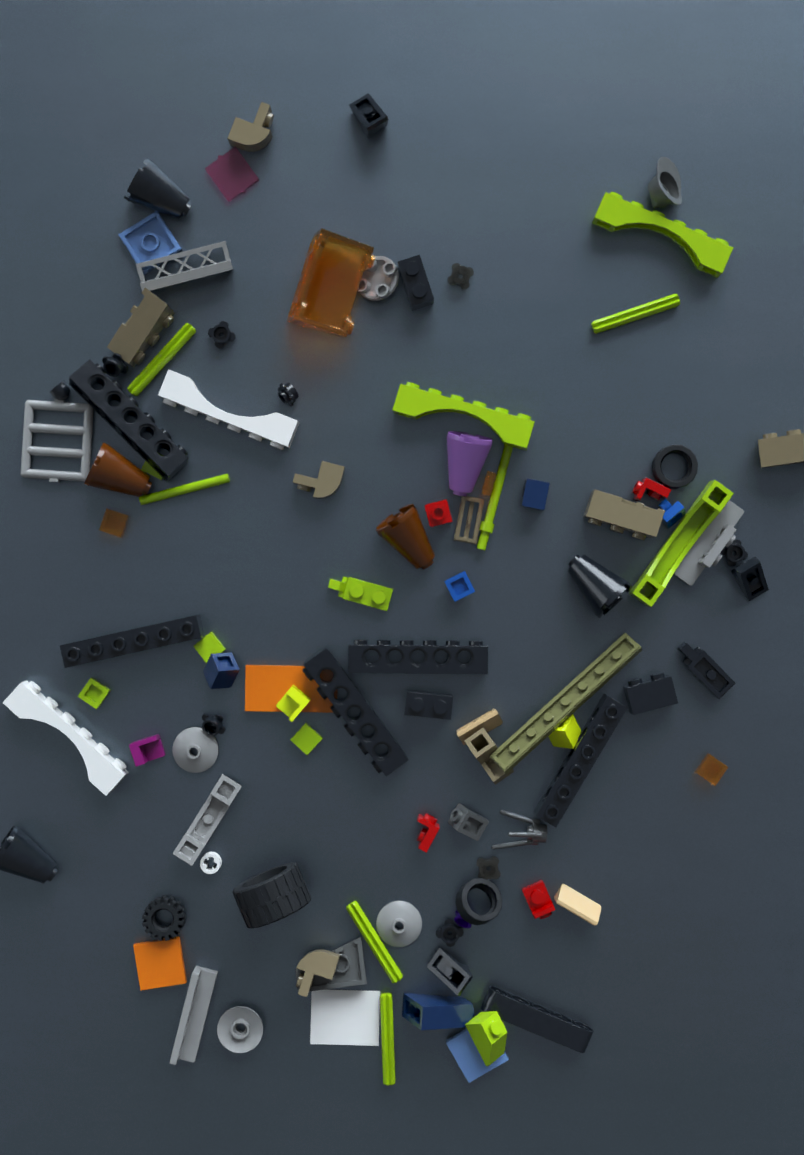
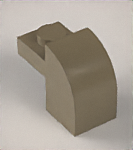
M261 102L253 123L235 117L227 138L230 146L248 152H255L263 149L270 143L272 133L266 127H271L274 114H272L269 104Z
M322 461L318 479L295 473L293 483L298 485L297 489L310 492L311 488L315 489L313 497L316 499L328 498L340 488L345 467Z
M481 728L464 740L495 785L514 772L512 769L505 774L490 758V755L498 747L484 728Z
M322 949L306 954L297 965V969L305 971L304 974L300 973L296 987L300 988L298 995L304 997L309 995L315 975L332 980L340 955Z

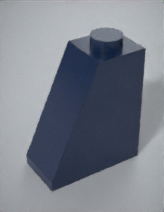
M404 993L402 1017L420 1030L465 1028V1024L474 1017L473 1003L463 997Z

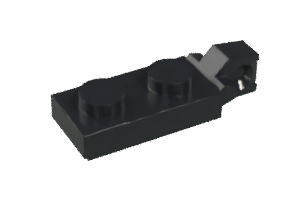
M685 642L678 648L686 657L683 660L686 667L717 699H720L736 684L704 650H701L699 647L693 650Z

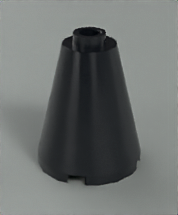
M146 158L143 163L147 166H144L143 169H138L127 189V192L130 194L125 195L124 199L178 219L181 215L186 217L192 206L188 203L190 198L151 160Z
M576 555L568 564L570 566L568 572L598 618H601L602 614H607L623 599L621 594L624 591L628 593L632 588L629 582L586 555L581 557Z
M14 825L1 842L0 871L40 883H45L47 880L51 881L58 870L55 868L56 862L19 827Z

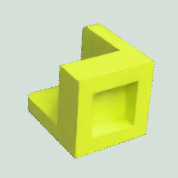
M293 684L277 703L276 707L289 717V721L293 722L311 699Z
M574 714L548 736L554 747L574 749L581 734V729Z

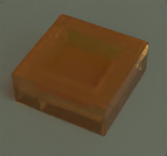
M486 472L481 495L491 496L496 473Z
M106 508L99 530L123 538L130 516Z
M707 753L695 772L716 786L728 767Z

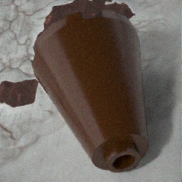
M103 442L84 484L90 487L141 497L142 493L147 495L152 482L148 481L149 475L109 444Z
M412 503L398 509L399 513L389 515L376 527V531L380 537L416 569L422 568L424 570L434 563L432 559L435 557L418 511Z

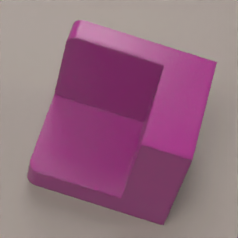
M159 734L129 744L136 767L165 756V750Z

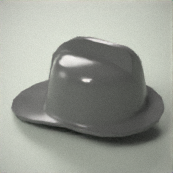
M660 157L657 161V174L648 184V191L654 208L667 207L671 204L681 205L682 203L680 174L675 164L667 157Z

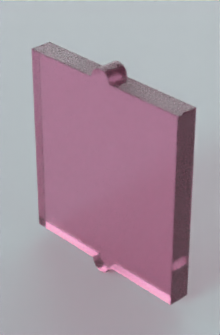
M236 146L223 156L219 155L216 161L205 168L228 202L239 194L246 193V189L259 181Z

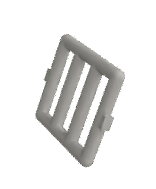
M27 400L24 409L21 476L23 478L49 479V482L60 483V480L85 482L90 472L94 409L86 403L65 402V400ZM34 410L84 413L83 426L33 423ZM32 433L82 435V449L32 446ZM31 455L81 458L80 472L30 469Z

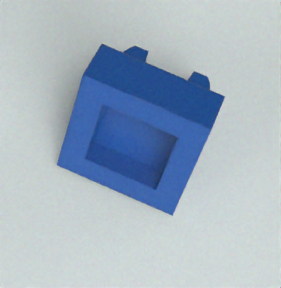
M664 499L658 505L660 509L665 510L662 523L668 529L686 514L685 507L679 501L672 506Z
M465 571L444 581L454 602L475 592Z

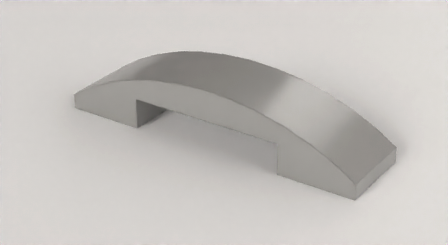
M224 774L221 775L191 826L174 850L173 855L193 866L242 786Z

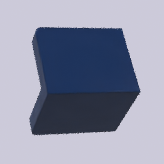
M527 478L523 488L525 490L522 506L544 511L550 483Z
M232 652L215 653L210 655L203 674L210 689L230 688L240 669Z

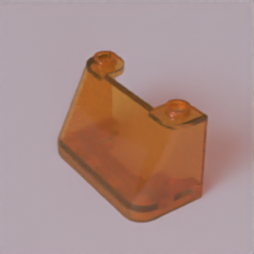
M323 228L317 231L308 249L287 322L342 338L347 337V334L350 335L354 327L350 313L363 272L367 268L371 269L374 263L375 255L372 254L374 247Z

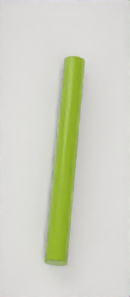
M228 473L143 495L139 497L141 505L229 483L230 478Z

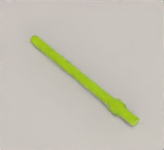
M504 445L484 521H481L479 528L481 533L477 549L484 551L486 550L489 535L493 533L495 525L493 520L513 447Z

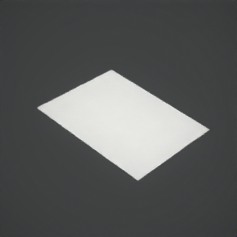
M312 991L310 1044L379 1046L380 991Z

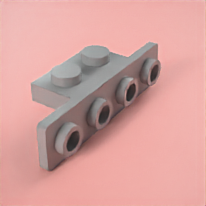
M729 500L688 551L674 572V575L692 586L704 568H710L711 565L715 566L722 557L720 553L725 546L728 548L734 541L736 536L733 534L737 530L734 526L744 514V510Z

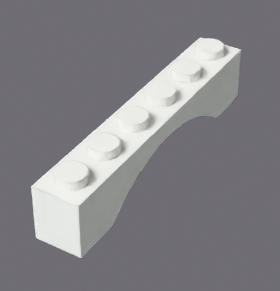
M169 369L158 396L164 399L162 402L174 408H176L177 404L185 407V412L197 416L198 413L206 415L205 420L217 425L220 421L228 424V429L240 433L241 430L249 432L248 437L260 442L262 438L271 441L270 446L283 450L284 447L290 449L299 426L297 420L277 412L256 417L227 413L207 401L191 378Z
M33 681L21 682L5 699L3 704L19 718L45 722L64 733L76 745L82 755L89 781L105 796L110 794L129 773L126 770L127 766L120 759H114L108 754L110 751L102 743L97 744L91 738L92 734L84 727L80 729L74 723L75 719L69 713H63L59 710L57 702L49 696L46 698L40 692L41 688Z

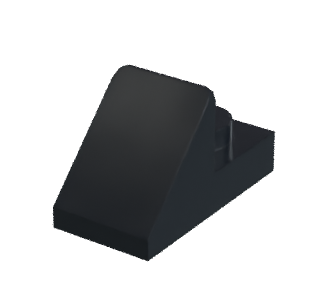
M369 93L349 104L352 113L361 123L367 137L387 126L389 120L387 115Z
M756 557L743 562L731 570L733 577L748 601L769 590L761 563Z
M442 948L437 950L426 966L457 996L461 995L473 978L467 965L459 963Z

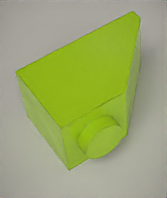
M497 1011L480 1012L465 1024L486 1066L491 1065L505 1053L507 1030Z

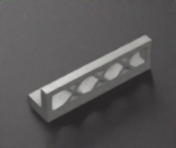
M226 241L136 264L142 291L144 288L151 291L233 270ZM222 247L225 261L216 263L208 258L213 249ZM208 251L206 256L200 252ZM197 254L204 258L200 267L193 268L186 264L190 255ZM187 256L184 262L178 259ZM174 259L182 264L178 273L171 274L164 270L167 261ZM206 260L213 263L204 266ZM164 262L162 267L156 265L157 263ZM151 265L157 268L159 272L156 278L146 281L142 267ZM184 266L190 269V270L182 271V269H183ZM161 272L167 274V276L159 277Z
M196 966L192 972L169 1064L176 1065L179 1059L195 1063L218 971Z

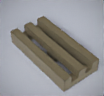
M470 496L461 497L454 541L477 544L485 499ZM470 501L464 537H459L465 502ZM476 502L479 503L473 538L470 539L468 536L474 503Z

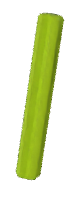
M672 294L595 320L591 323L592 330L597 334L675 308L680 305L678 294Z
M185 323L131 382L127 390L133 396H138L196 333L195 328L191 324Z
M353 901L346 906V910L391 982L397 983L403 978L401 971L358 902Z
M387 992L380 994L383 1084L394 1085L396 1079L392 993Z

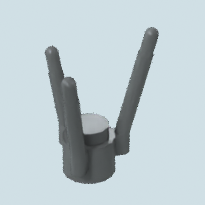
M500 810V814L529 823L531 826H527L526 832L508 833L509 837H526L527 840L492 845V849L546 843V824H540L539 819H531Z

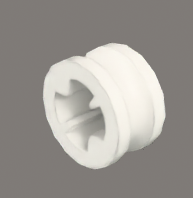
M212 851L204 854L200 860V867L207 874L216 873L222 865L221 856ZM210 857H213L214 863H217V866L213 865L212 868H208V863L205 862V859L209 860Z

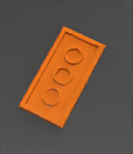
M245 666V711L282 712L276 705L293 684L311 699L301 712L333 713L330 708L333 704L328 698L324 700L316 689L319 687L314 679L310 681L303 672V669L306 668L305 666ZM325 669L320 673V678L324 681H329L333 678V672ZM338 689L334 692L336 699H338Z

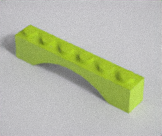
M605 192L592 221L593 224L611 232L640 228L661 233L674 240L686 251L696 269L717 278L723 273L734 248L729 246L726 240L720 238L715 240L708 237V234L703 230H692L686 227V224L680 220H669L665 218L663 213L655 210L651 212L644 209L641 203L635 201L630 203L623 200V197L615 192Z
M407 382L406 385L400 384L392 410L394 414L415 420L435 413L453 412L478 419L498 435L504 445L527 451L535 421L531 420L530 416L518 413L517 416L508 414L509 410L495 407V410L486 408L487 404L479 401H473V404L464 402V398L458 395L451 394L450 397L442 395L441 391L429 388L428 391L421 390L419 385Z
M716 480L709 481L629 591V594L645 606L652 607L666 588L669 580L688 551L722 511L734 493Z

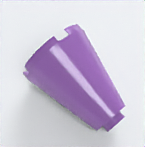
M460 431L448 432L449 489L453 490V494L467 496V493H472L491 449L492 438L478 434L470 435L467 432Z

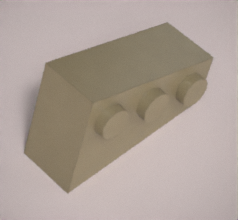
M144 288L141 293L145 297L138 307L133 305L130 310L132 313L131 317L125 324H121L107 346L112 352L120 354L122 359L132 367L136 364L139 365L144 360L146 350L149 346L153 347L160 338L159 333L164 327L168 328L174 320L173 315L175 312L168 304L147 288Z
M801 429L786 431L787 435L777 437V433L764 434L763 439L758 440L761 467L768 468L804 462V433H801Z
M592 490L583 517L588 518V523L600 527L602 523L611 526L610 530L623 534L625 530L631 532L633 538L645 541L646 538L657 537L665 510L660 508L656 510L644 506L643 503H634L616 495Z

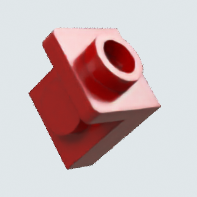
M644 478L642 481L638 480L632 491L635 494L633 500L640 501L645 491L648 492L647 496L659 501L660 498L666 499L671 489L649 478Z
M447 499L425 505L430 527L453 522Z
M425 813L424 816L419 814L417 821L427 826V829L422 828L416 840L419 841L418 849L427 853L440 826L436 823V818Z
M543 880L522 888L534 919L538 917L539 919L547 918L552 915V911L556 910Z

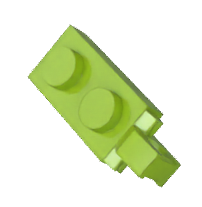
M344 576L342 582L330 579L328 588L339 591L338 597L384 611L388 610L393 589Z

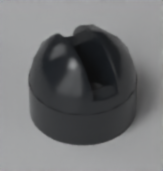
M62 381L50 393L57 400H65L70 396V388L65 381Z

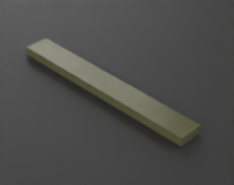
M624 633L490 755V758L507 774L642 651V647L627 633Z

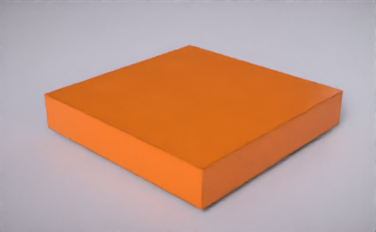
M180 936L171 937L167 941L162 939V941L152 940L134 943L140 991L186 984L187 977Z

